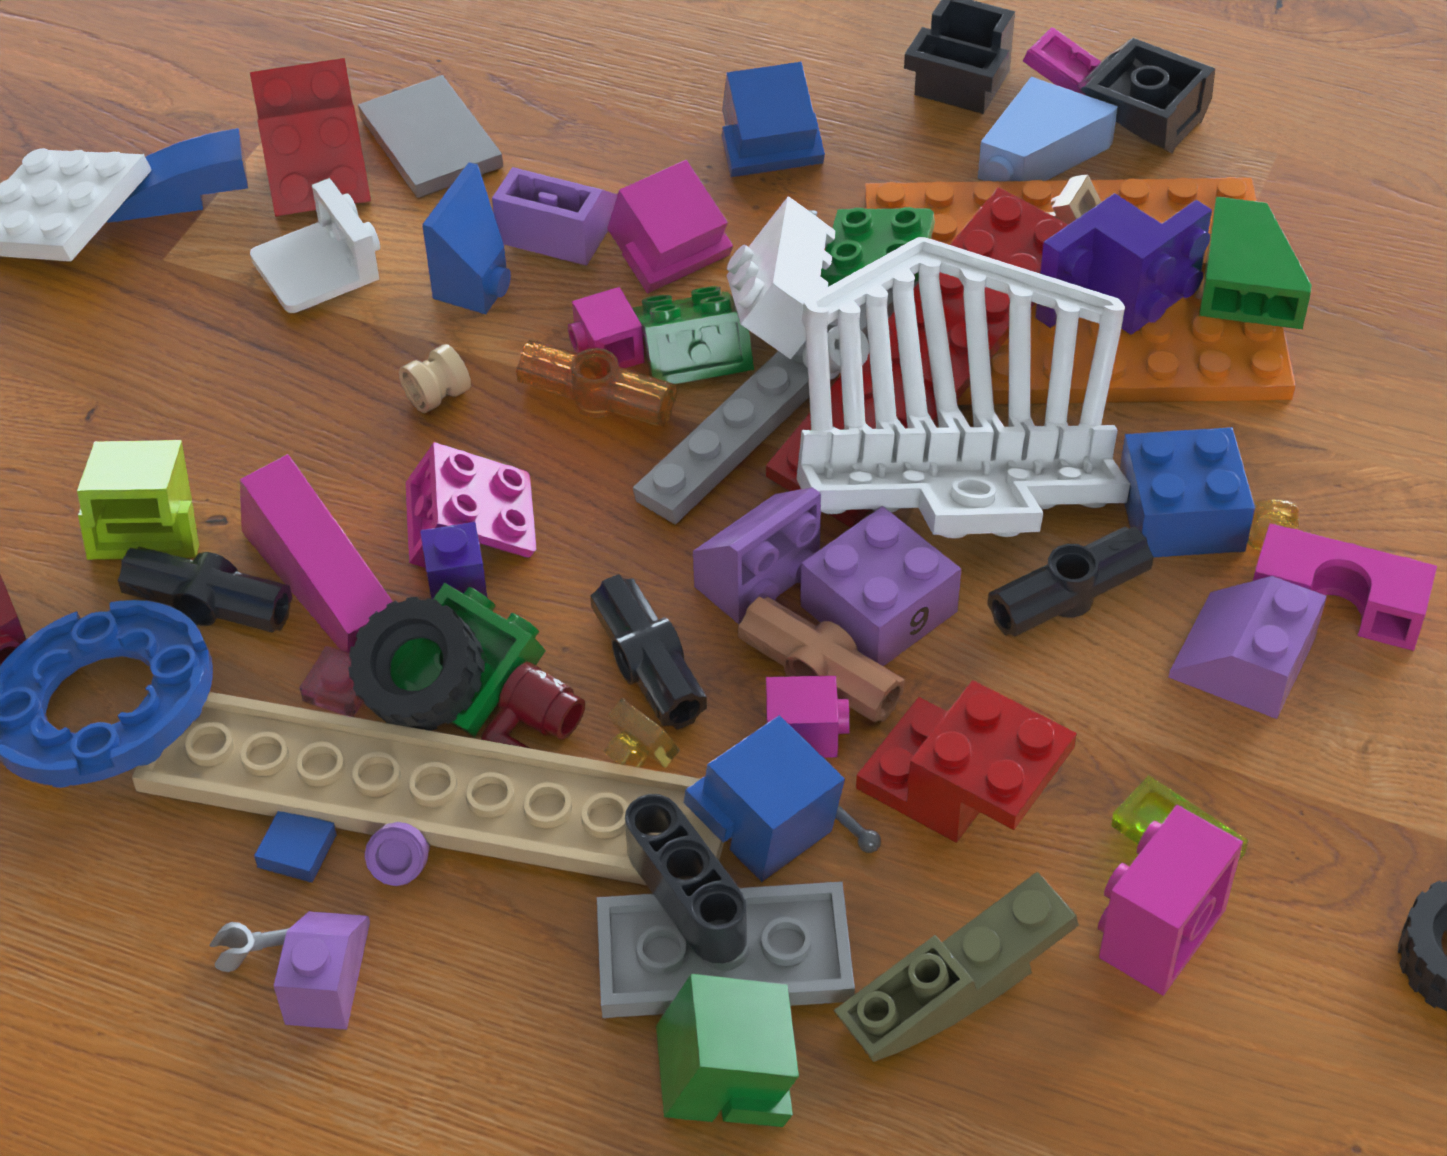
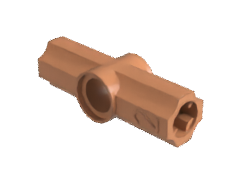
M758 597L747 608L746 614L738 626V638L781 664L787 677L836 676L837 699H848L850 708L873 722L878 720L885 721L895 710L896 704L904 692L905 679L858 652L853 638L847 631L833 622L823 621L815 626L773 599Z

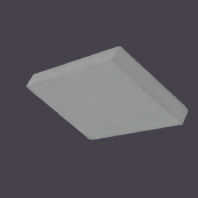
M443 75L358 104L361 120L417 198L451 186L468 162L478 164L481 175L503 167L502 153Z

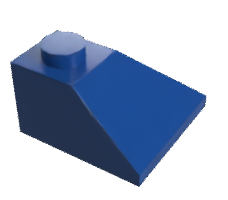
M468 162L424 221L422 227L433 299L487 314L497 298H501L506 294L510 285L511 272L506 267L504 244L478 164Z

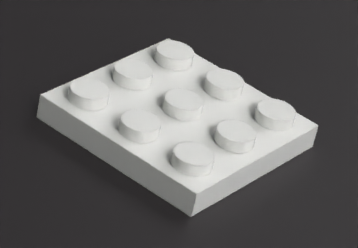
M45 148L37 149L27 154L22 160L23 164L11 177L0 183V256L72 261L151 172L152 169L144 154L84 152L82 150L56 151Z

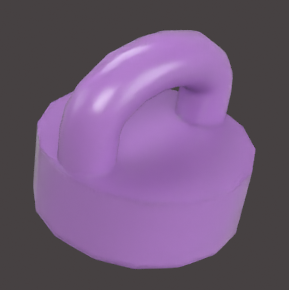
M402 822L386 824L372 835L366 845L365 860L367 868L377 880L384 884L393 886L408 884L425 867L430 844L421 832L410 824Z

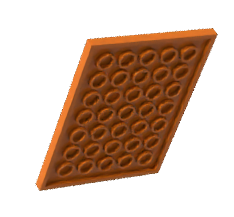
M1252 177L1091 180L1101 202L1115 193L1161 224L1195 200H1198L1212 209L1209 234L1216 196L1257 201ZM1069 180L865 183V209H900L904 207L931 209L935 217L931 239L950 245L998 187L1047 213L1054 212L1051 200L1061 194ZM1207 246L1201 270L1203 272V280L1193 295L1188 298H1181L1166 309L1165 313L1153 323L1148 322L1132 335L1121 328L1106 403L1292 400L1296 385L1284 328L1199 316ZM1035 303L1031 308L1030 404H1047L1056 325L1049 328L1035 318L1037 303ZM1080 317L1078 319L1069 403H1084L1099 330V323ZM1008 337L990 359L994 404H1009ZM970 386L958 399L957 405H972Z

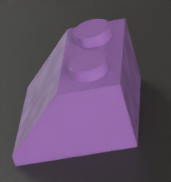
M1274 576L1210 592L1170 669L1169 678L1277 719L1316 638L1327 596Z

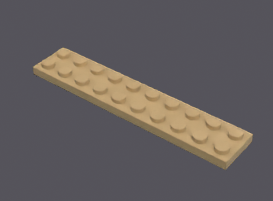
M209 692L200 716L192 722L184 733L165 748L156 761L148 765L137 766L132 776L135 789L138 792L275 817L278 811L332 822L335 828L371 835L386 824L402 822L417 828L431 846L646 885V883L633 867L628 857L625 828V812L630 803L638 797L647 794H660L670 798L677 804L718 861L724 844L683 803L685 790L699 781L700 778ZM649 833L646 835H658L661 833ZM682 876L678 879L688 880L694 877Z

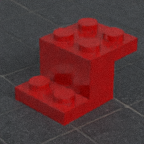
M345 58L250 72L258 115L257 122L275 217L316 210L312 185L328 178L332 180L342 195L348 193L355 204L370 202V191Z
M972 680L949 711L918 697L856 775V789L955 843L960 840L979 813L1015 830L1075 748L1077 733Z

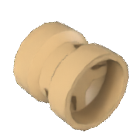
M443 344L430 351L428 360L423 362L415 360L399 369V378L407 397L417 410L422 413H427L438 407L446 394L456 397L471 387V379L463 360L448 344Z

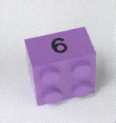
M882 506L801 563L800 606L820 623L830 621L842 627L853 638L858 652L884 666L958 612L961 568Z

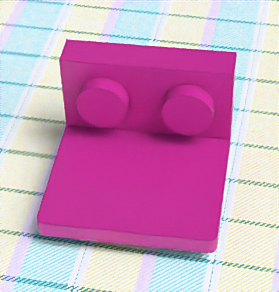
M434 442L406 481L409 563L426 568L420 530L476 522L480 544L524 557H531L536 550L530 474L525 470Z

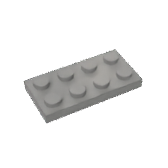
M843 881L739 888L746 899L747 945L741 955L735 960L726 963H711L697 955L654 894L597 897L602 1018L664 1014L691 973L788 985L790 1006L847 1001L855 995ZM715 920L709 923L713 925H723L729 922H726L724 920Z

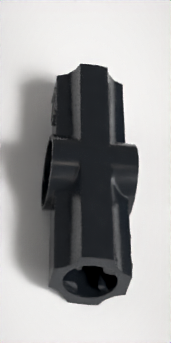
M1125 526L1086 546L1079 544L1058 546L1051 552L1047 565L989 592L987 605L992 612L994 623L1005 636L1011 634L1015 637L1058 615L1069 618L1084 615L1090 610L1094 597L1152 569L1154 556L1148 547L1147 538L1138 528L1134 526L1129 529Z
M140 546L137 549L130 547L121 561V572L118 578L121 593L170 605L172 608L181 611L195 625L210 626L219 618L272 633L275 630L281 631L289 617L290 603L293 598L290 585L240 573L229 560L211 552L198 553L194 560Z
M618 574L603 580L600 587L590 595L591 608L611 639L613 654L622 676L628 684H638L662 726H673L678 730L693 724L699 714L707 709V696L684 661L683 648L672 623L666 617L658 619L633 578L626 579Z

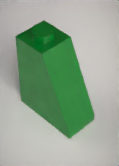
M1216 196L1199 316L1303 330L1312 285L1268 203Z

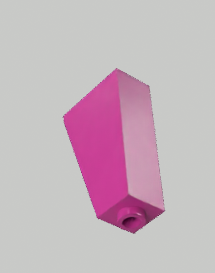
M287 454L240 479L241 531L286 585H290L291 592L348 658L351 646L354 647L356 643V634L359 629L365 627L370 621L369 617L376 611L379 613L387 607V604L393 601Z

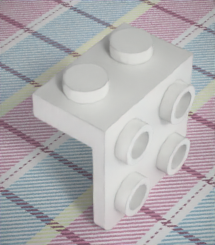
M330 178L312 185L319 222L258 245L250 251L252 263L285 311L289 313L302 311L379 280L375 251L380 250L377 233L370 222L363 223L351 196L348 193L342 195Z

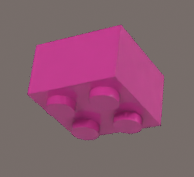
M1179 805L1174 807L1162 824L1153 821L1139 841L1136 851L1139 855L1130 867L1121 863L1115 869L1105 887L1104 896L1109 898L1110 901L1097 927L1098 930L1103 932L1099 958L1164 996L1225 912L1243 841Z

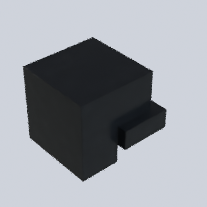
M941 0L932 13L931 29L922 27L905 52L904 69L916 72L914 95L984 114L1010 72L1015 11L974 0Z

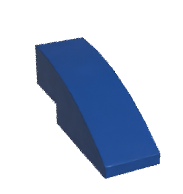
M239 128L209 133L178 142L146 156L145 158L152 169L151 172L106 222L203 210L202 195L248 189L245 155Z

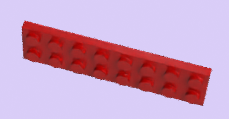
M998 187L950 245L1040 274L1044 241L1069 224ZM939 272L956 399L958 401L970 386L963 297L964 286L959 278ZM918 282L913 290L927 412L937 427L938 417ZM985 287L989 354L991 359L1009 337L1010 299L1006 293ZM1031 302V308H1032V307L1035 305L1034 302ZM893 312L888 318L896 417L904 428L907 429L895 313ZM869 353L866 362L862 365L865 423L872 429H876ZM840 376L830 388L833 427L844 430L842 380ZM810 413L766 464V477L789 491L801 490L797 481L802 430H811ZM851 509L840 514L829 515L852 528L864 518L870 509Z

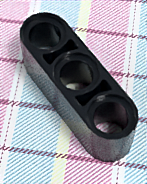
M647 794L638 797L630 803L625 812L627 853L631 864L697 955L711 963H726L735 960L743 953L747 945L746 899L742 891L676 803L660 794ZM649 833H661L658 835H646ZM682 876L694 877L688 880L678 879ZM715 920H724L729 923L723 925H713L709 922Z

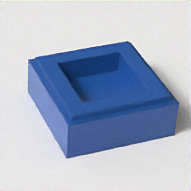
M278 811L254 855L257 868L313 883L337 835L334 823Z

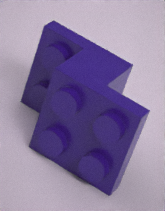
M1114 193L1044 241L1040 274L1118 298L1125 306L1121 328L1132 335L1148 322L1153 323L1165 313L1166 309L1181 298L1190 297L1199 288L1203 280V272L1201 270L1204 254L1210 241L1208 231L1212 209L1195 200L1161 224ZM1037 304L1035 318L1049 328L1056 325L1057 314L1055 309Z

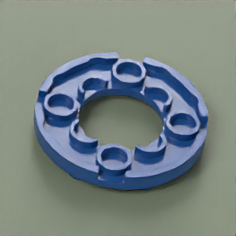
M126 600L110 602V611L94 612L83 618H80L76 611L37 631L19 645L0 666V762L12 773L23 779L63 788L69 785L87 784L104 780L137 766L148 765L156 761L161 756L163 750L181 736L192 722L200 716L202 707L210 692L213 679L212 658L195 623L181 611L170 606L151 601ZM122 656L141 660L150 667L153 679L151 685L149 684L146 687L147 696L133 712H121L118 715L119 722L112 725L105 722L93 723L85 726L77 733L70 732L66 727L62 730H57L48 722L46 710L51 695L64 679L79 668L101 659Z

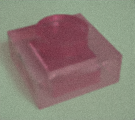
M329 646L324 648L299 687L303 702L349 717L355 716L364 701L356 695L353 686H355L354 681L349 678L348 667H351L350 653Z

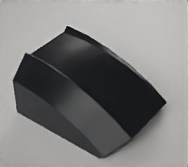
M1132 38L1106 56L1077 86L1086 96L1118 106L1116 122L1150 144L1173 154L1178 144L1198 123H1202L1212 100L1216 68Z

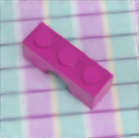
M1269 523L1253 581L1274 576L1323 595L1343 597L1352 602L1361 614L1359 637L1414 651L1425 618L1437 566L1408 557H1401L1353 543H1346Z

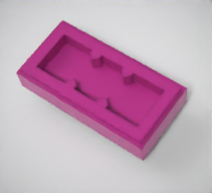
M1053 27L1027 50L1023 59L1024 63L1053 84L1083 95L1085 94L1077 85L1101 62Z

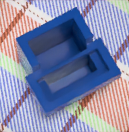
M802 61L727 72L722 106L725 126H722L721 136L730 177L822 164L824 162L825 152L816 114L813 112Z
M779 715L708 763L705 776L685 790L683 803L723 843L732 837L730 851L763 882L832 832L845 778Z

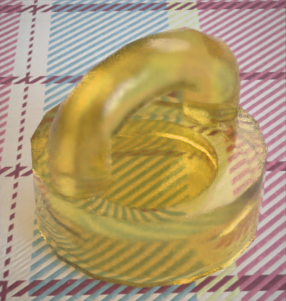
M1273 499L1255 502V511L1247 543L1261 551L1269 523L1298 529L1299 508L1296 504L1287 500Z

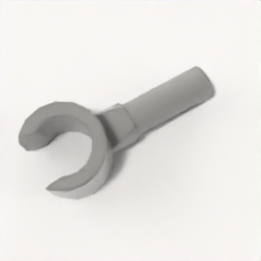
M230 922L225 924L218 931L209 946L217 947L222 945L231 949L221 953L214 964L215 967L225 972L236 970L249 952L283 945L289 928L263 933H251L241 923Z

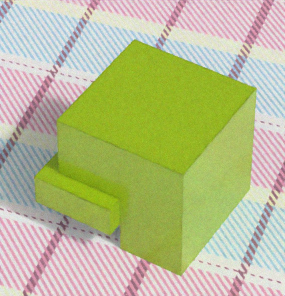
M182 440L94 442L77 489L80 503L78 518L87 560L123 559L130 547L137 549L139 546L182 558H195L199 548V541Z

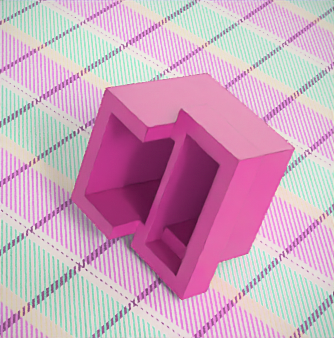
M687 160L619 189L607 229L647 294L729 256L733 248V244L724 232L728 223Z

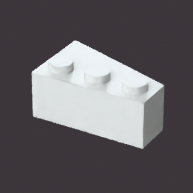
M788 196L750 246L742 245L731 257L727 265V270L729 271L727 279L740 324L791 359L806 341V331L802 323L804 300L828 288V282L821 278L820 275L821 268L826 270L831 265L832 256L824 251V248L835 239L836 231Z

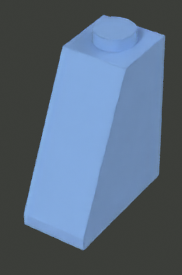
M1031 77L982 139L978 179L984 181H1047L1109 149L1113 144L1118 106Z

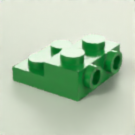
M444 583L434 597V600H437L443 607L447 605L454 610L475 633L474 636L481 643L483 649L481 658L485 662V671L481 673L480 681L482 685L478 693L475 692L471 699L473 703L466 711L463 709L456 716L457 719L451 722L456 727L475 737L498 704L503 686L513 671L525 662L537 665L546 650L535 639L540 631L524 618L511 613L506 620L493 612L496 605L477 590L468 587L464 593H461ZM419 638L408 641L397 650L392 659L390 670L394 683L399 688L407 691H417L428 687L437 679L442 670L443 654L439 645L432 640Z

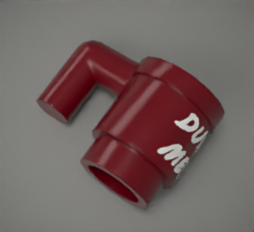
M522 663L513 671L504 684L499 698V710L482 732L481 740L530 748L509 736L519 720L545 736L551 734L560 740H564L579 725L585 711V700L575 695L571 687L543 672L541 668L533 663Z

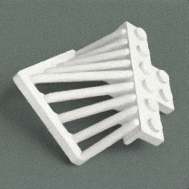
M924 237L908 242L804 300L802 323L806 331L811 430H802L797 470V481L800 488L813 487L821 493V512L827 514H840L851 509H872L876 511L882 506L891 513L899 510V508H919L932 534L947 538H962L967 534L993 533L1002 537H1013L1024 532H1040L1043 511L1041 509H1049L1059 504H1081L1086 507L1099 508L1107 503H1127L1130 483L1113 460L1118 430L1115 425H1101L1125 306L1118 298ZM918 272L939 428H936L927 412L913 290L914 274ZM939 272L959 278L964 286L963 297L974 427L969 426L957 406ZM985 287L1006 293L1010 299L1008 427L1003 426L994 412ZM892 288L907 429L904 428L896 417L887 315L888 292L886 290ZM1031 302L1053 308L1057 314L1044 426H1035L1030 417ZM866 303L876 429H872L865 423L859 306ZM1080 317L1099 323V330L1079 426H1068L1067 413L1078 319ZM836 319H838L844 430H839L833 427L827 326Z

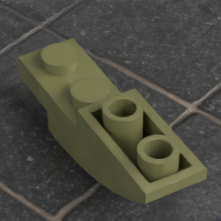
M1036 872L943 942L936 935L931 937L837 1007L834 1012L873 1062L896 1054L951 1027L1032 973L1030 962L1079 926L1077 915L1045 879Z

